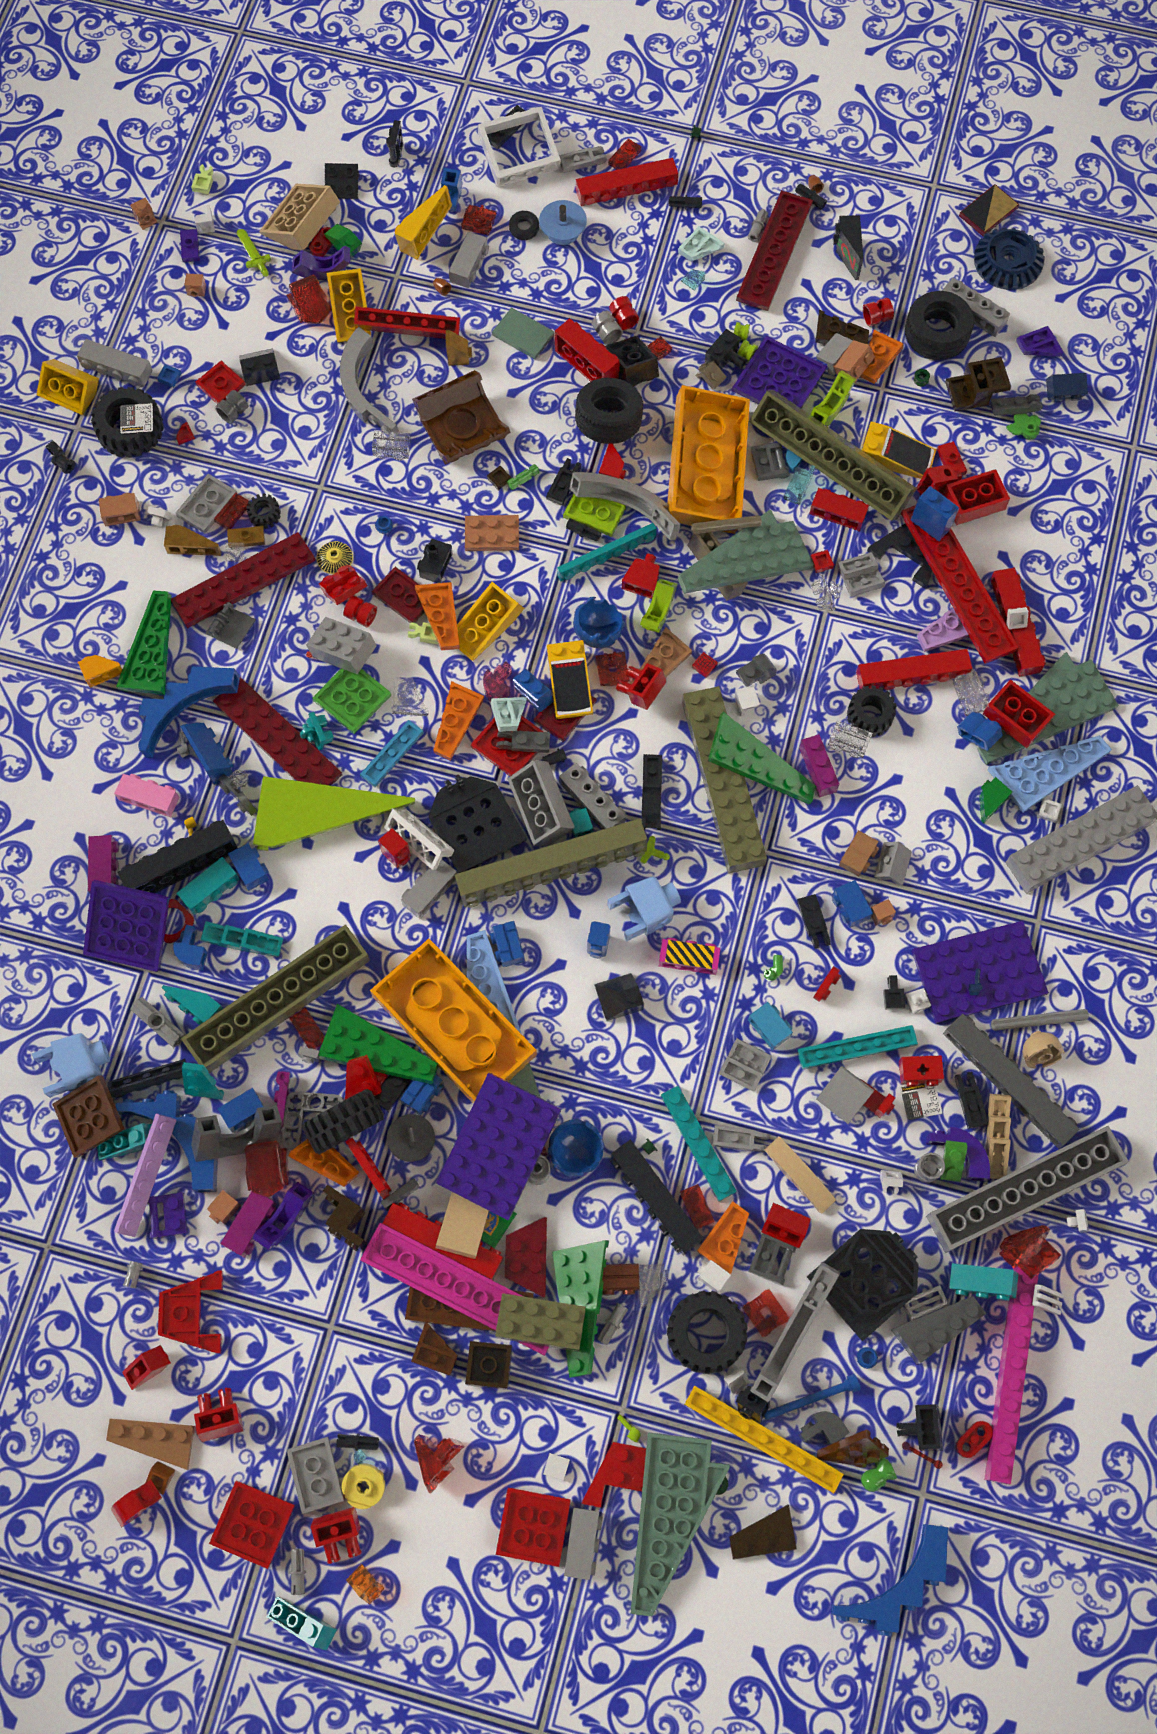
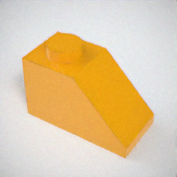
M98 655L87 656L78 661L82 674L90 688L121 675L123 670L119 662Z

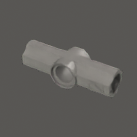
M143 997L137 999L132 1004L130 1010L170 1046L175 1048L182 1042L181 1038L185 1034ZM162 1019L159 1026H154L155 1020Z

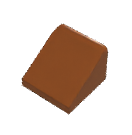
M157 1461L151 1467L146 1482L152 1480L158 1492L164 1495L175 1473V1469Z

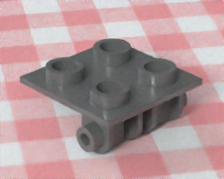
M227 602V604L223 605V610L217 614L205 634L237 649L256 619L233 609L234 605Z

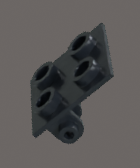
M325 163V185L332 188L338 199H358V178L360 177L358 164Z

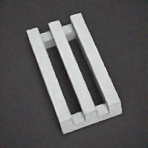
M1035 1284L1033 1306L1052 1314L1061 1315L1058 1306L1062 1307V1302L1059 1301V1298H1063V1294L1043 1285ZM1039 1291H1041V1292H1043V1293H1046V1294H1048V1295H1050V1296H1053V1298H1050V1297H1048V1296H1046V1295H1043V1294L1039 1293ZM1038 1299L1051 1303L1052 1307L1038 1302Z
M939 1285L915 1295L904 1306L906 1313L909 1315V1320L912 1321L949 1304ZM936 1291L939 1293L938 1296L912 1307L908 1304ZM939 1299H941L943 1302L941 1304H938L934 1307H931L929 1309H926L922 1312L913 1315V1310L921 1308Z

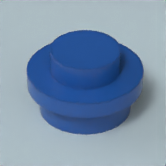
M380 516L375 522V528L379 533L386 534L392 530L393 522L387 516Z
M864 1347L858 1351L857 1362L861 1367L870 1369L877 1364L878 1355L874 1349Z

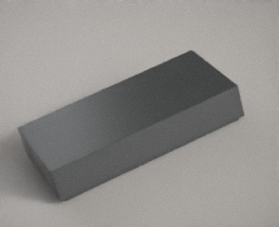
M415 1178L411 1179L382 1200L381 1204L388 1211L393 1203L398 1204L420 1188Z

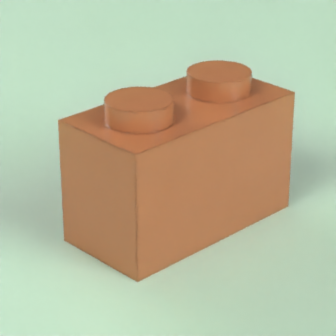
M853 340L833 367L837 375L842 370L856 378L857 381L875 356L870 345Z
M124 493L122 495L99 498L101 519L105 526L141 520L139 502L135 493Z

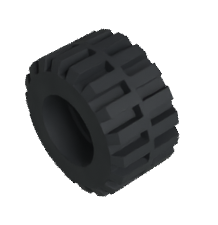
M865 686L863 690L860 688L856 694L854 693L848 706L847 720L848 723H852L850 726L852 729H857L856 733H864L863 736L865 737L868 735L875 737L876 734L880 736L883 735L884 731L887 732L896 715L897 707L896 703H894V697L889 696V691L884 692L882 687L876 689V686L871 688ZM874 706L881 712V716L869 717L862 711V707Z

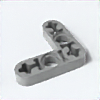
M290 1093L286 1099L281 1139L283 1146L291 1151L300 1145L304 1112L322 1113L333 1107L332 1105H326L327 1109H324L325 1098H328V1103H334L335 1099H338L340 1103L344 1101L343 1098L336 1094ZM295 1097H298L301 1103H297L296 1107L300 1113L294 1111V1104L291 1102V1100H295ZM312 1099H321V1105L318 1108H312L310 1105ZM297 1116L299 1123L296 1126H290L288 1124L289 1118ZM287 1129L292 1131L298 1130V1133L293 1132V1138L296 1142L292 1143V1146H289V1143L286 1142V1139H290L291 1136L290 1131L287 1132Z

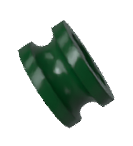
M918 369L914 374V383L920 387L926 386L930 379V373L925 369Z

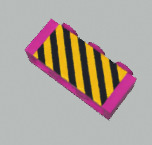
M676 938L662 939L658 967L716 975L720 947H716L715 944L711 943L700 945L691 940L680 942Z

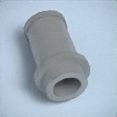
M130 1261V1264H127L128 1271L123 1286L129 1287L132 1278L130 1287L136 1288L140 1271L143 1270L141 1268L142 1263Z

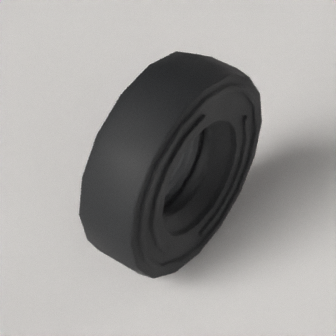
M518 211L509 220V230L516 239L529 240L537 235L539 220L530 211ZM522 221H527L531 226L526 230H522L518 227V224Z

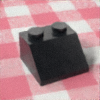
M273 348L239 355L246 386L280 379Z

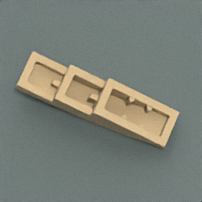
M990 1094L986 1153L990 1163L991 1179H1000L1006 1176L1008 1171L1011 1141L1009 1139L1011 1118L1009 1117L1010 1095Z
M778 1136L764 1149L786 1178L793 1182L801 1194L808 1198L819 1213L822 1214L836 1201L818 1177L781 1137Z

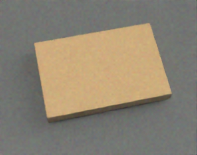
M452 1192L435 1248L475 1259L489 1210Z

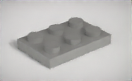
M207 474L176 511V516L206 534L238 495L237 491L212 475Z
M329 1437L287 1449L302 1514L345 1501Z

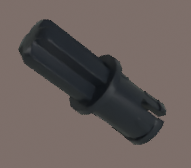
M798 184L795 192L800 196L813 200L812 204L820 210L825 207L827 200L816 194L815 190L812 191L803 184Z
M687 195L685 197L670 196L668 204L670 207H685V209L702 208V197H687Z
M569 518L567 521L566 529L579 534L580 537L585 536L593 541H599L601 532L588 527L586 523H579L572 518Z
M338 1433L337 1438L339 1439L336 1440V1447L353 1448L355 1451H358V1449L378 1450L380 1441L378 1437L360 1436V1433H357V1435Z

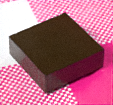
M501 465L487 475V479L497 490L508 484L507 481L512 478Z

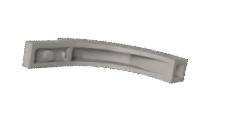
M358 327L347 341L340 362V378L346 399L353 412L364 423L369 419L373 425L377 424L386 435L390 434L396 438L399 435L397 424L371 405L358 388V373L361 363L374 346L372 337Z
M573 472L569 489L577 497L602 498L629 506L649 518L669 540H676L680 530V523L667 511L669 505L654 493L629 481L608 475Z
M824 1262L820 1264L750 1390L767 1402L771 1400L799 1345L840 1275L839 1271Z

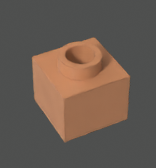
M186 273L184 286L187 295L205 297L206 282L203 274Z
M889 899L871 907L873 912L872 919L876 926L881 923L886 925L893 921L892 918L896 911Z

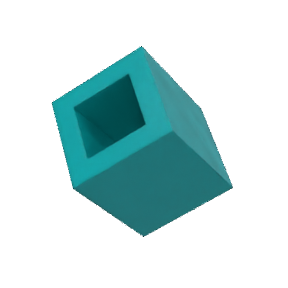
M573 809L569 815L575 827L572 830L574 838L593 833V826L587 809Z

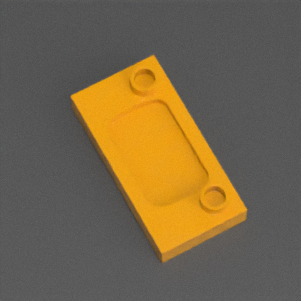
M685 385L681 386L676 396L667 502L669 505L667 511L679 523L692 526L693 523L742 517L750 399ZM738 529L726 530L722 532L735 534Z
M429 938L370 990L372 997L431 1060L438 1063V1067L473 1104L489 1072L509 1082L537 1056V1050Z

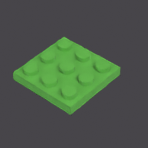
M341 668L312 699L345 728L355 734L392 695L389 690L363 669L358 674Z

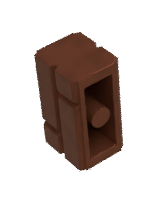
M639 1264L606 1265L603 1268L602 1280L604 1284L602 1295H615V1291H623V1295H634L635 1291H639Z

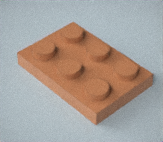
M519 515L465 516V551L519 550Z

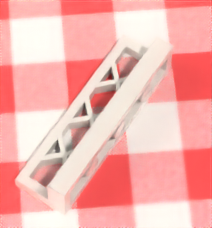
M406 808L392 809L384 828L389 831L393 828L392 824L396 820L398 830L395 831L408 843L409 850L432 870H437L442 857L452 856L454 849ZM405 830L409 831L411 839L409 841L405 838ZM416 841L422 843L423 851L418 850ZM430 851L436 855L433 862L430 860Z

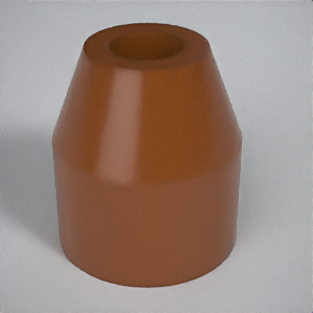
M811 175L808 178L810 190H815L816 194L820 193L824 188L821 179L815 175Z
M436 278L433 281L436 291L442 296L450 292L451 284L445 279Z

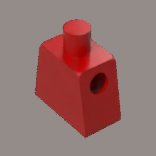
M949 464L927 468L916 488L920 496L929 486L943 495L946 485L961 480L962 475L959 470L954 471Z
M648 553L644 560L636 558L622 579L621 589L652 599L660 571V566L654 564L656 556Z

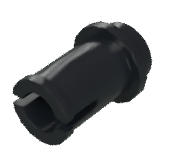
M558 748L556 752L543 756L542 759L551 766L561 761L563 763L567 756L563 749L559 750Z

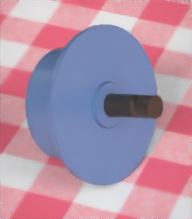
M558 200L544 207L539 216V224L543 233L553 243L568 245L573 243L584 231L587 217L583 208L578 204L568 200Z

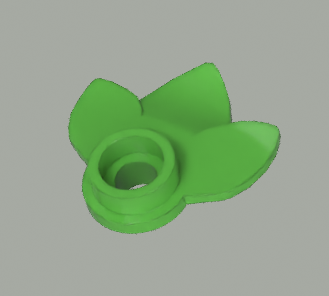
M1014 414L1015 423L1006 426V429L1012 434L1023 435L1024 438L1031 440L1035 439L1039 434L1041 420L1037 415L1029 417L1027 414Z

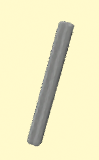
M1087 1009L1000 1018L993 1019L991 1027L992 1030L996 1031L1084 1021L1089 1018Z

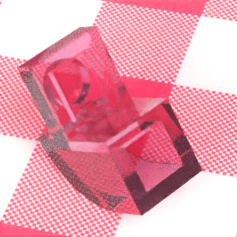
M506 661L502 665H498L493 673L487 669L483 676L484 693L490 702L492 698H508L510 696V687L504 681L512 674V668Z

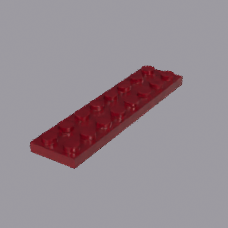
M781 190L739 289L736 301L769 311L813 200Z
M299 532L171 598V602L188 629L222 611L223 605L227 604V602L235 604L311 564L316 559Z
M241 677L237 693L220 694L213 700V703L295 781L331 786L343 775L306 738L302 739L300 732Z

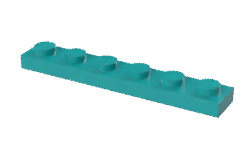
M651 523L557 567V576L560 582L565 579L569 580L580 572H586L597 564L601 565L612 557H619L629 549L634 550L644 542H651L656 537L657 528L655 524Z
M910 1025L799 1048L797 1053L801 1069H807L917 1046L918 1042L914 1027Z
M679 1086L661 1094L664 1104L718 1202L735 1194L737 1191Z

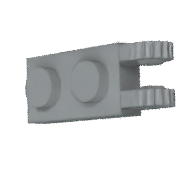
M601 146L589 147L559 155L563 173L605 163L608 159L603 154L604 148Z
M715 1125L712 1146L765 1152L764 1149L767 1146L754 1144V1138L769 1140L770 1134L755 1132V1130Z

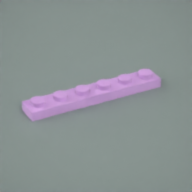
M155 1114L114 1232L132 1237L136 1236L177 1121L176 1119Z

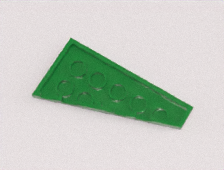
M153 590L116 685L121 691L165 695L172 598L168 591Z
M724 711L720 714L708 759L709 762L808 805L813 802L816 786Z
M339 1004L336 1005L318 1054L319 1059L347 1065V1062L351 1059L368 1055L375 1072L433 1084L438 1069V1063Z
M609 1240L552 1252L559 1302L586 1307L579 1352L566 1350L569 1378L592 1374L595 1352L593 1347L594 1336L597 1334L598 1329L596 1321L597 1314H600L604 1284L602 1276L603 1268L606 1267L607 1259H605L606 1248L609 1246Z

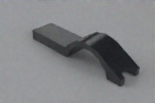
M643 754L642 825L644 830L645 828L661 830L662 755Z

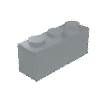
M467 232L450 267V283L466 288L470 287L471 282L474 283L476 272L482 266L484 255L487 256L489 251L487 237Z
M442 859L437 870H432L428 867V871L415 880V885L402 894V905L419 919L425 915L456 881L455 874H457V871Z
M580 1508L573 1509L564 1576L590 1580V1575L595 1576L597 1562H593V1553H598L600 1539H596V1532L601 1530L603 1517L599 1516V1511Z

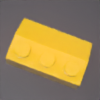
M56 359L43 361L36 395L83 415L96 396L99 378Z

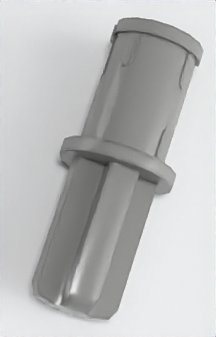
M761 209L756 219L752 222V228L748 234V239L752 242L758 241L761 231L765 228L764 223L768 216V212L765 209Z
M617 1303L609 1319L606 1318V1324L598 1336V1340L601 1343L607 1345L617 1328L620 1329L619 1324L626 1312H628V1309L623 1305Z
M298 1548L291 1551V1571H289V1574H291V1595L305 1594L304 1574L306 1570H304V1550Z

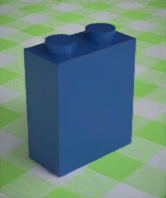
M929 486L919 497L911 521L940 541L951 529L959 507Z

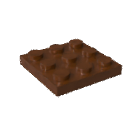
M103 1075L96 1076L52 1104L74 1158H79L125 1130Z

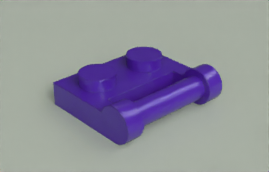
M183 1192L149 1197L147 1205H149L151 1222L150 1239L188 1234ZM159 1203H163L165 1230H159L157 1208Z

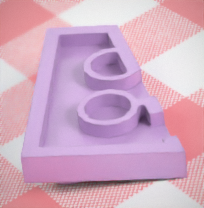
M954 608L950 611L948 610L941 618L932 622L917 635L924 652L969 637Z

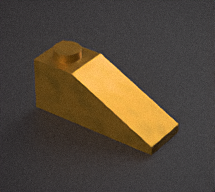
M166 526L164 547L167 554L221 556L219 545L184 526Z

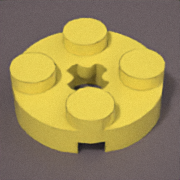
M371 1464L354 1465L346 1473L342 1481V1492L348 1500L347 1502L357 1509H368L377 1504L385 1492L383 1472ZM366 1481L369 1489L367 1488L362 1492L358 1483Z

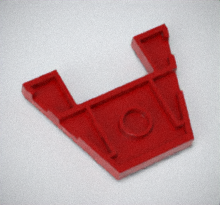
M218 1270L186 1284L184 1283L159 1292L158 1335L221 1354L222 1334L200 1335L201 1291L223 1290V1271Z
M613 1442L586 1492L582 1504L601 1508L604 1485L642 1492L646 1448Z

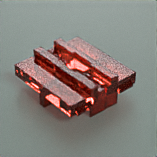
M469 205L466 208L461 229L489 235L490 231H492L497 211L486 209L484 205H481V207Z
M625 651L595 656L600 686H616L619 680H624L627 683L630 682L629 677L626 676L628 668ZM616 667V672H610L609 668Z
M770 1289L763 1291L758 1297L742 1307L762 1338L768 1336L774 1329L781 1324H785L790 1319ZM765 1307L772 1315L767 1319L760 1312Z

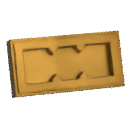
M263 526L227 529L229 548L265 545Z

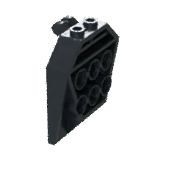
M458 774L455 776L456 784L452 785L449 780L444 781L445 787L437 792L428 817L435 834L454 849L452 856H449L458 873L468 871L527 841L526 835L496 783L472 776L461 778ZM485 803L491 805L489 808L486 809L481 807ZM467 812L474 813L471 817L465 816ZM451 820H455L457 822L455 825L452 826L447 824ZM495 822L501 823L497 828L492 826ZM480 830L483 831L484 834L482 836L475 835V832ZM465 839L467 843L461 845L458 844V841Z
M859 1229L824 1261L825 1264L839 1271L842 1265H848L851 1269V1274L848 1277L838 1276L826 1300L862 1342L917 1294L919 1263L916 1259L918 1256L911 1248L905 1249L902 1245L904 1240L896 1232L892 1234L890 1231ZM862 1248L867 1249L870 1254L866 1261L860 1260L857 1256L858 1251ZM876 1264L881 1265L884 1270L880 1277L874 1276L871 1271L872 1267ZM819 1266L807 1276L810 1282ZM856 1281L864 1283L865 1290L862 1293H856L853 1290V1284ZM895 1281L898 1285L897 1291L894 1293L888 1292L886 1290L887 1282ZM871 1297L877 1298L879 1300L878 1308L870 1309L867 1306L868 1299Z

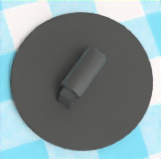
M407 1114L397 1118L391 1124L387 1133V1144L392 1154L398 1159L407 1162L419 1161L425 1158L431 1152L435 1143V1132L432 1125L427 1119L416 1114Z

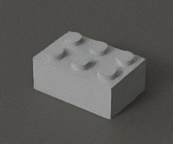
M328 617L323 619L306 644L313 658L355 674L359 673L377 646L369 632Z

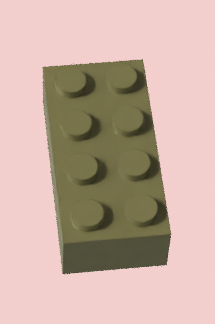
M502 1293L495 1337L579 1352L586 1307Z

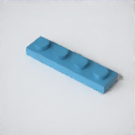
M408 720L360 773V776L373 787H376L424 734L423 730Z

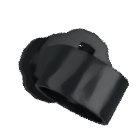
M52 440L45 446L53 455L51 462L54 465H58L63 473L69 474L74 470L75 461L69 460L56 442Z

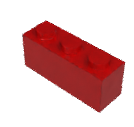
M818 487L809 514L860 532L869 505L863 501H856L848 498L846 495H839L828 489Z

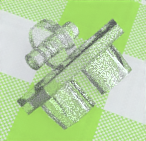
M822 574L818 576V581L811 584L814 595L824 593L823 597L816 599L817 607L819 610L827 608L831 611L836 610L832 595H834L835 599L840 598L839 593L842 592L843 587L841 584H836L835 581H831L829 587L827 580H825Z

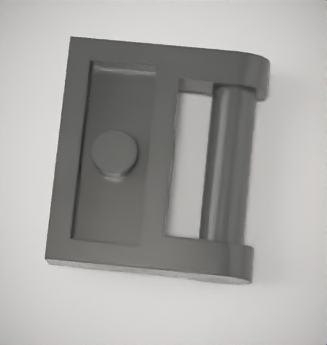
M779 442L751 447V455L758 481L789 477V470L785 466L782 454L783 447ZM771 452H774L776 455L778 470H775Z
M762 1233L748 1272L783 1286L785 1282L784 1276L792 1253L796 1251V1247ZM781 1247L785 1251L778 1271L774 1275L771 1274V1270L778 1250Z

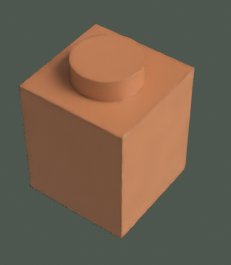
M222 1190L207 1210L211 1212L209 1217L217 1224L221 1221L226 1225L242 1205Z

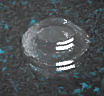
M235 770L229 777L236 787H245L248 783V775L243 770Z

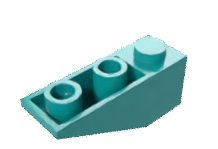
M165 985L161 987L165 991L164 996L172 1003L174 1000L180 1004L178 1008L186 1015L190 1012L194 1016L193 1020L198 1025H201L223 1009L220 1004L206 993Z
M142 1123L123 1130L98 1145L99 1160L143 1151L152 1124Z
M278 1596L267 1615V1618L312 1647L326 1651L337 1631L336 1628Z

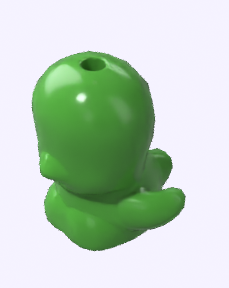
M883 1458L879 1462H874L877 1467L867 1470L862 1474L861 1482L867 1491L875 1492L885 1486L887 1480H895L897 1478L888 1459Z

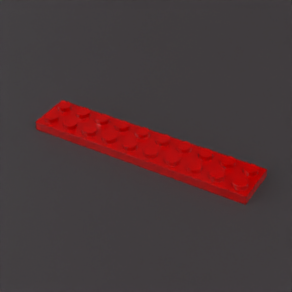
M916 505L902 510V518L983 662L986 664L1016 652L1019 649L1018 644L953 530L950 529L938 541L911 521Z

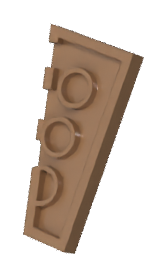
M665 627L661 637L656 641L652 651L647 655L645 662L639 669L642 670L646 663L663 669L666 678L692 654V650Z
M109 1419L106 1441L189 1470L195 1426Z

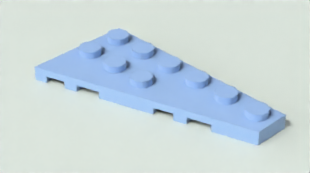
M1099 735L1078 741V743L1072 745H1064L1058 749H1050L1025 756L1016 761H1008L1002 765L990 766L987 770L993 778H998L1013 791L1010 798L1024 813L1110 753L1112 749Z
M483 930L468 935L467 978L521 1033L486 931Z

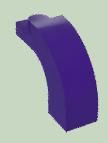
M343 246L334 255L329 257H318L301 250L293 257L292 273L310 280H327V273L346 270V266L349 265L351 260L350 248Z
M950 1127L947 1130V1134L941 1130H934L927 1135L926 1144L945 1146L946 1140L967 1143L965 1157L966 1180L986 1182L990 1179L988 1155L982 1144L972 1134L960 1128Z
M299 1182L295 1183L287 1190L282 1203L274 1215L254 1233L252 1239L268 1250L274 1245L278 1246L300 1219L314 1192Z

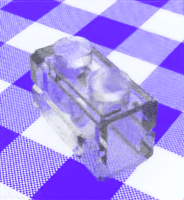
M374 430L372 442L373 456L380 459L386 457L396 460L409 459L410 433Z
M976 671L959 675L955 678L953 685L965 716H968L971 712H984L991 700L989 694L985 693L983 689V678L979 677Z
M837 720L828 745L835 751L848 752L853 758H863L873 733Z

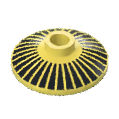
M338 541L326 543L317 553L319 567L328 574L336 573L342 566H351L353 561L351 549L345 543Z

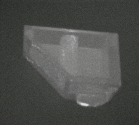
M664 1264L639 1265L640 1309H644L664 1288L665 1282H668V1270H664Z

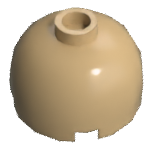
M1036 1031L1024 1042L1022 1053L1028 1067L1036 1068L1035 1065L1043 1064L1042 1068L1061 1060V1054H1064L1065 1051L1055 1035Z

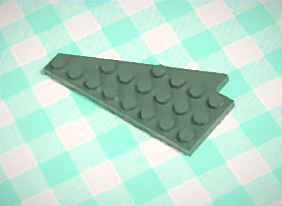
M768 510L760 516L762 520L761 526L743 528L679 574L677 579L683 593L686 594L810 570L813 568L814 563L794 521L777 523L772 510Z
M1065 652L1028 692L1055 713L1050 724L1031 745L1117 709L1119 705L1092 659L1075 666L1068 653ZM1002 730L1003 736L988 751L980 747L977 750L987 765L1018 752L1025 747Z
M648 1432L630 1614L653 1616L730 1468V1464L710 1462L712 1443L710 1439Z

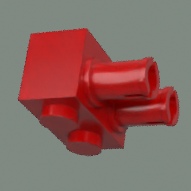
M646 663L642 670L629 666L626 676L635 679L634 682L630 684L624 680H619L616 690L629 695L633 705L648 710L667 681L663 669Z
M225 1388V1393L223 1389L218 1390L221 1407L212 1409L210 1393H204V1398H202V1394L197 1396L200 1413L194 1414L197 1435L201 1442L243 1431L241 1413L237 1404L233 1403L231 1388Z
M355 1507L313 1519L310 1527L316 1547L324 1546L328 1564H332V1560L335 1563L341 1559L336 1544L337 1541H345L349 1558L354 1557L353 1554L356 1557L362 1553L357 1539L361 1526Z

